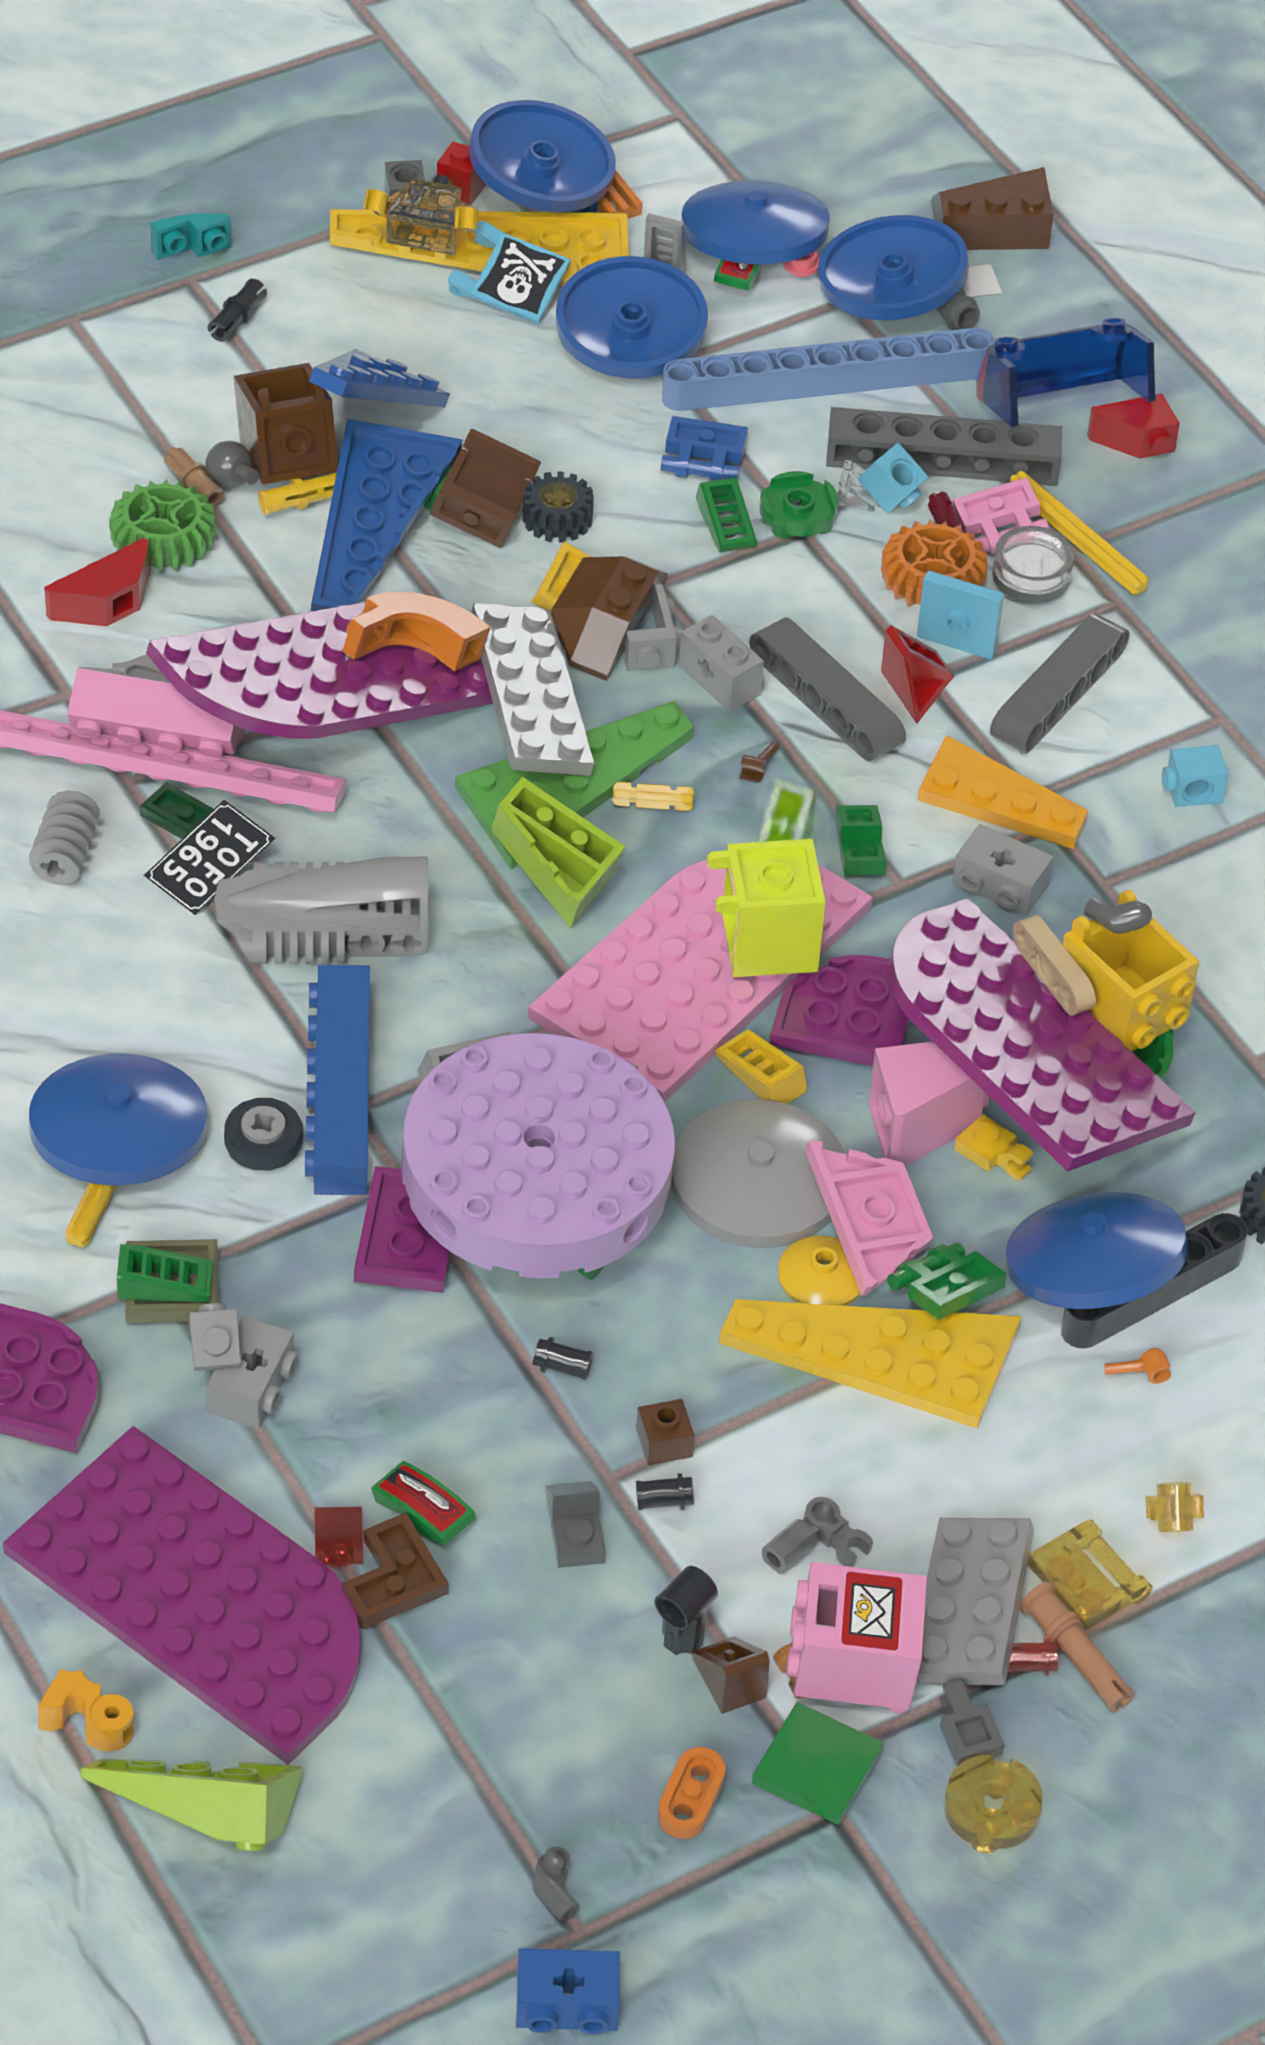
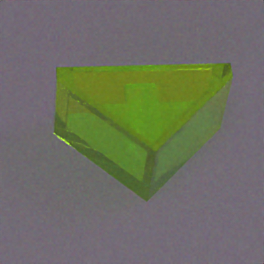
M775 779L758 842L809 839L813 829L817 790Z

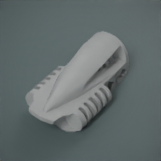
M428 856L379 857L350 863L336 862V865L329 866V862H321L320 868H314L313 862H306V868H298V862H290V868H283V862H275V868H267V862H253V870H248L237 877L218 881L214 898L217 921L235 936L240 950L253 964H267V957H274L275 964H282L283 957H290L291 964L298 963V957H306V963H314V957H321V963H329V957H337V963H345V957L416 956L423 953L428 946ZM419 907V914H411V909ZM377 909H385V912H377ZM394 909H402V913H394Z

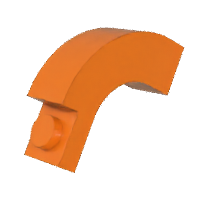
M412 592L381 593L368 597L363 613L351 619L346 628L347 637L342 651L355 660L384 646L406 645L428 652L453 671H456L480 660L491 627L464 608L440 598Z

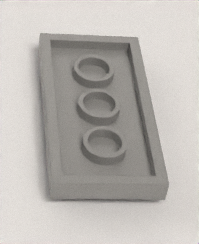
M939 1518L927 1575L922 1660L916 1683L945 1684L961 1679L964 1684L1005 1685L1034 1534L1031 1518Z

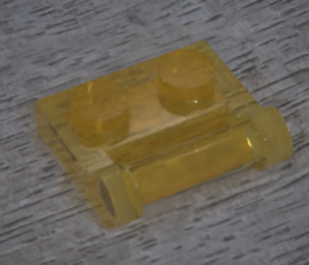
M1092 1519L1084 1521L1031 1552L1028 1566L1043 1583L1049 1581L1054 1583L1057 1587L1056 1595L1070 1612L1076 1611L1081 1616L1085 1630L1090 1629L1130 1604L1137 1605L1150 1595L1153 1589L1151 1583L1143 1575L1137 1576L1102 1538V1529ZM1083 1549H1088L1120 1584L1119 1587L1116 1588L1082 1551Z

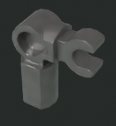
M816 1497L807 1504L803 1520H794L762 1548V1557L764 1562L778 1574H782L810 1551L817 1542H822L828 1548L832 1546L836 1550V1557L843 1566L854 1567L857 1555L849 1547H857L868 1555L874 1542L866 1532L849 1527V1522L840 1515L839 1506L835 1501L826 1497Z

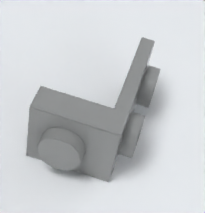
M654 584L652 612L656 628L626 631L624 661L627 671L675 667L676 650H680L681 629L680 626L673 625L675 620L674 602L672 598H666L663 584Z
M213 1303L201 1305L198 1307V1312L190 1313L189 1340H192L194 1371L241 1367L236 1309L226 1310L225 1304Z

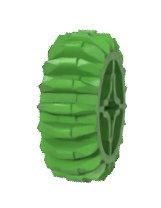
M165 479L163 484H155L150 480L146 487L135 484L132 492L123 491L122 498L114 501V507L109 518L111 541H113V546L117 550L145 538L149 542L150 567H157L158 571L161 572L163 567H171L176 571L180 564L191 567L194 559L203 560L204 553L212 549L215 534L217 533V522L213 505L209 504L206 494H199L196 486L185 489L182 481L172 485Z

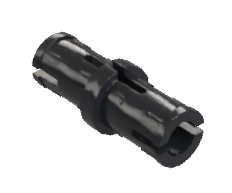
M249 279L235 296H230L224 301L221 312L207 325L208 332L218 326L211 334L212 338L219 342H225L242 322L245 324L250 320L253 309L267 296V289H263L258 295L256 294L264 286L262 282L257 279Z

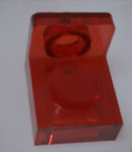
M362 1506L315 1507L316 1558L326 1565L333 1567L363 1564Z

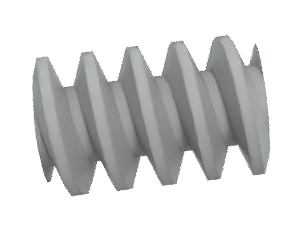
M67 790L52 796L47 804V810L43 815L42 823L33 843L34 846L29 854V863L33 871L49 883L70 885L76 882L79 877V870L84 863V857L88 852V845L97 827L96 819L100 817L98 805L88 795L79 791Z

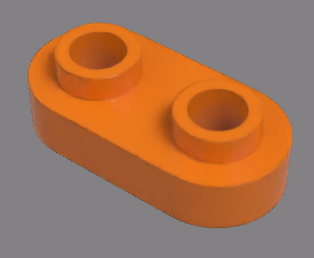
M694 1747L688 1749L679 1757L659 1801L658 1821L663 1831L668 1835L679 1839H688L698 1835L705 1828L725 1780V1762L716 1751L706 1747ZM697 1775H702L706 1777L707 1780L700 1782L696 1779H693V1777ZM684 1814L689 1816L690 1819L681 1820L675 1818V1816Z

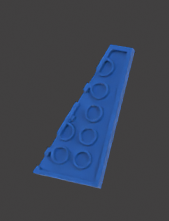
M357 349L315 366L309 382L346 398L445 408L450 396L449 392L438 388L440 381L418 373V376L407 373L408 366L388 358L386 361H383Z
M347 419L310 611L362 602L459 454L463 439Z

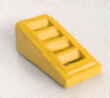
M749 1029L715 1050L716 1057L761 1100L789 1104L807 1090L803 1065ZM751 1049L753 1050V1052H751L750 1054L746 1055L745 1057H743V1058L740 1057L741 1055L745 1054V1053L748 1052L749 1050H751Z

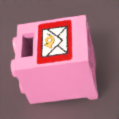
M811 1562L807 1581L798 1580L796 1601L791 1616L790 1635H793L792 1647L789 1648L786 1676L795 1677L794 1696L888 1707L894 1713H904L909 1710L922 1660L927 1576Z

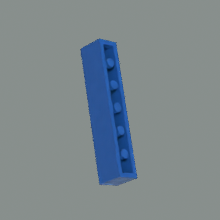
M318 965V983L309 982V1008H317V1015H308V1041H316V1048L307 1049V1075H315V1082H307L306 1108H315V1116H306V1142H314V1150H305V1177H314V1195H367L370 965Z

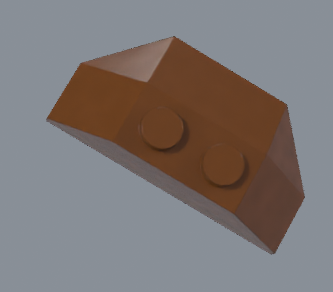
M624 556L583 557L551 611L559 638L566 650L569 665L607 681L625 651L626 631L638 629L653 603L654 584H664L668 573Z

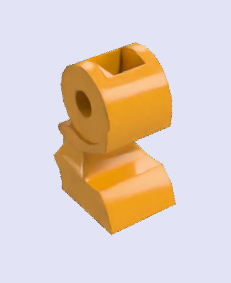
M60 1669L38 1705V1730L55 1731L63 1729L68 1717L77 1712L82 1714L85 1719L87 1745L100 1751L108 1752L119 1751L125 1748L131 1742L134 1734L133 1706L129 1700L117 1694L101 1696V1684L91 1682L82 1670L66 1671Z

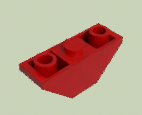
M142 538L45 586L46 616L51 621L109 626L139 611L150 573L149 542Z

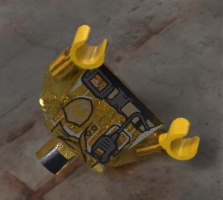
M444 175L434 176L431 182L419 179L409 180L402 191H398L391 196L377 189L369 188L366 190L363 209L373 210L375 214L387 219L386 243L456 255L459 230L464 234H472L474 230H477L478 209L470 207L468 203L461 201L462 190L457 186H453L451 180Z

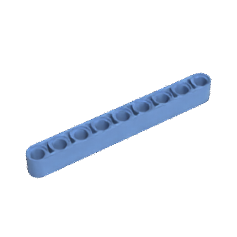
M967 328L676 359L668 362L663 368L662 403L674 411H687L979 379L986 350L990 352L986 369V376L989 375L995 340L992 333L985 329Z

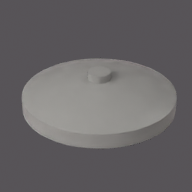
M761 1099L729 1102L699 1115L679 1136L675 1144L671 1178L672 1191L684 1214L696 1226L715 1238L734 1245L752 1248L787 1246L800 1239L815 1235L832 1221L805 1153V1148L809 1141L817 1140L823 1142L822 1149L845 1154L834 1133L823 1122L802 1109L781 1102Z

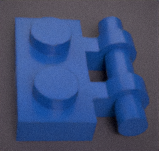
M672 416L666 438L665 453L677 454L678 457L663 455L660 470L675 472V477L682 478L694 475L708 477L710 481L737 478L738 480L740 467L726 465V462L742 463L748 438V427ZM691 457L710 459L712 462L693 460Z

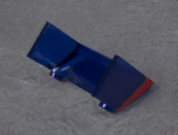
M1108 318L1103 320L1100 325L1020 339L1008 336L995 339L994 344L988 346L976 378V396L1011 427L1019 426L1017 398L1120 379L1146 401H1156L1154 342L1135 327L1127 324L1123 318Z

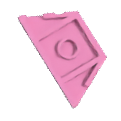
M809 1141L805 1148L806 1156L861 1296H866L884 1283L889 1274L897 1271L901 1263L914 1259L928 1248L933 1240V1235L903 1162L884 1157L873 1158L867 1153L849 1149L847 1154L822 1149L823 1142Z

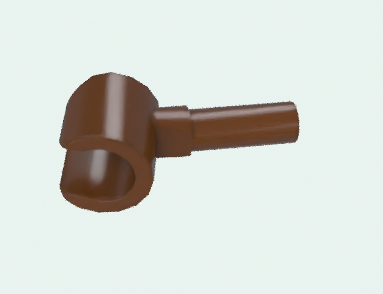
M775 741L771 742L758 757L744 754L741 760L742 770L739 778L760 783L763 780L766 764L779 750V744Z

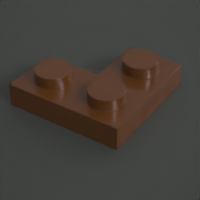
M407 1513L363 1530V1541L379 1568L342 1583V1590L355 1610L358 1623L362 1629L447 1595L449 1591L447 1579Z

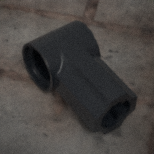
M687 1566L654 1600L655 1607L663 1618V1646L675 1655L681 1653L691 1654L692 1651L702 1647L704 1644L707 1607L718 1596V1589L714 1581L708 1574L696 1566Z

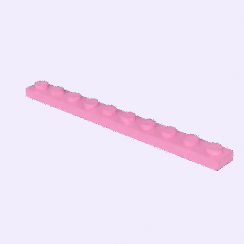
M0 710V748L11 747L26 750L35 756L51 755L66 758L75 764L90 763L105 766L115 772L130 771L145 774L154 780L170 779L185 782L194 788L210 787L225 790L234 796L250 795L265 798L274 804L290 803L305 806L314 812H335L345 794L346 779L228 755L211 757L201 754L198 749L183 746L181 750H169L160 747L157 742L141 740L140 743H128L119 740L117 735L101 733L98 737L86 736L77 732L76 728H72L71 724Z

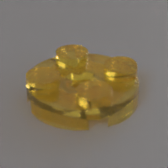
M995 1755L972 1757L958 1765L949 1778L943 1800L945 1817L954 1832L965 1841L971 1843L976 1851L984 1854L993 1853L997 1849L1011 1848L1027 1840L1038 1827L1042 1813V1789L1035 1775L1026 1766L1015 1760L1010 1759V1764L1003 1761H994ZM989 1795L994 1800L1001 1797L1004 1802L1000 1809H990L984 1805V1796Z

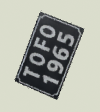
M223 800L143 876L196 915L215 897L219 880L236 877L276 838L226 800Z

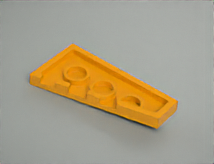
M947 735L918 793V801L1071 849L1075 848L1088 816L1087 809Z

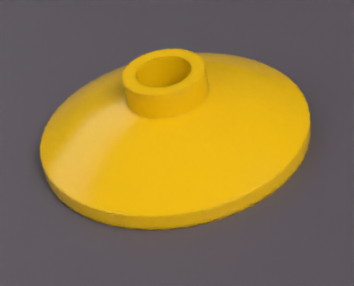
M810 1236L800 1239L791 1244L783 1252L779 1260L778 1279L785 1293L797 1303L846 1306L861 1295L838 1238Z

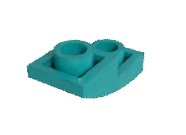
M197 213L150 222L151 252L157 260L188 250H192L200 258L230 248L231 218L228 214Z

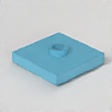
M928 570L923 580L917 637L992 660L997 651L1005 593Z

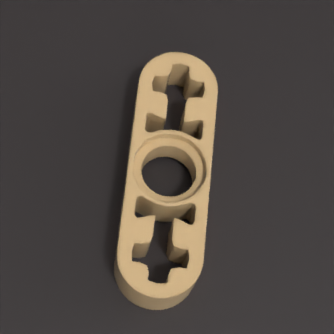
M1034 915L1015 922L1013 925V937L1019 952L1063 1009L1073 1016L1094 1008L1096 998L1089 978L1043 919L1038 915Z

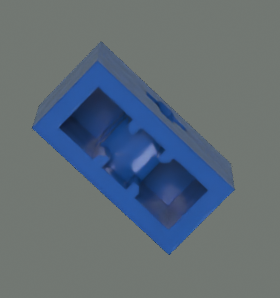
M518 1948L516 2028H528L538 2033L551 2032L555 2029L580 2030L586 2034L618 2031L620 1951Z

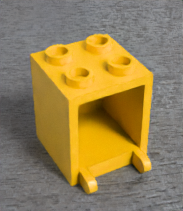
M1127 889L1119 894L1117 905L1137 901V898L1131 890ZM1083 915L1073 920L1071 931L1064 934L1063 946L1087 975L1093 986L1096 1003L1094 1008L1088 1011L1107 1030L1120 1039L1123 1045L1131 1052L1137 1048H1145L1157 1036L1169 1029H1177L1187 1021L1190 1016V1007L1200 961L1153 917L1149 924L1143 928L1124 934L1113 933L1092 919L1088 921Z

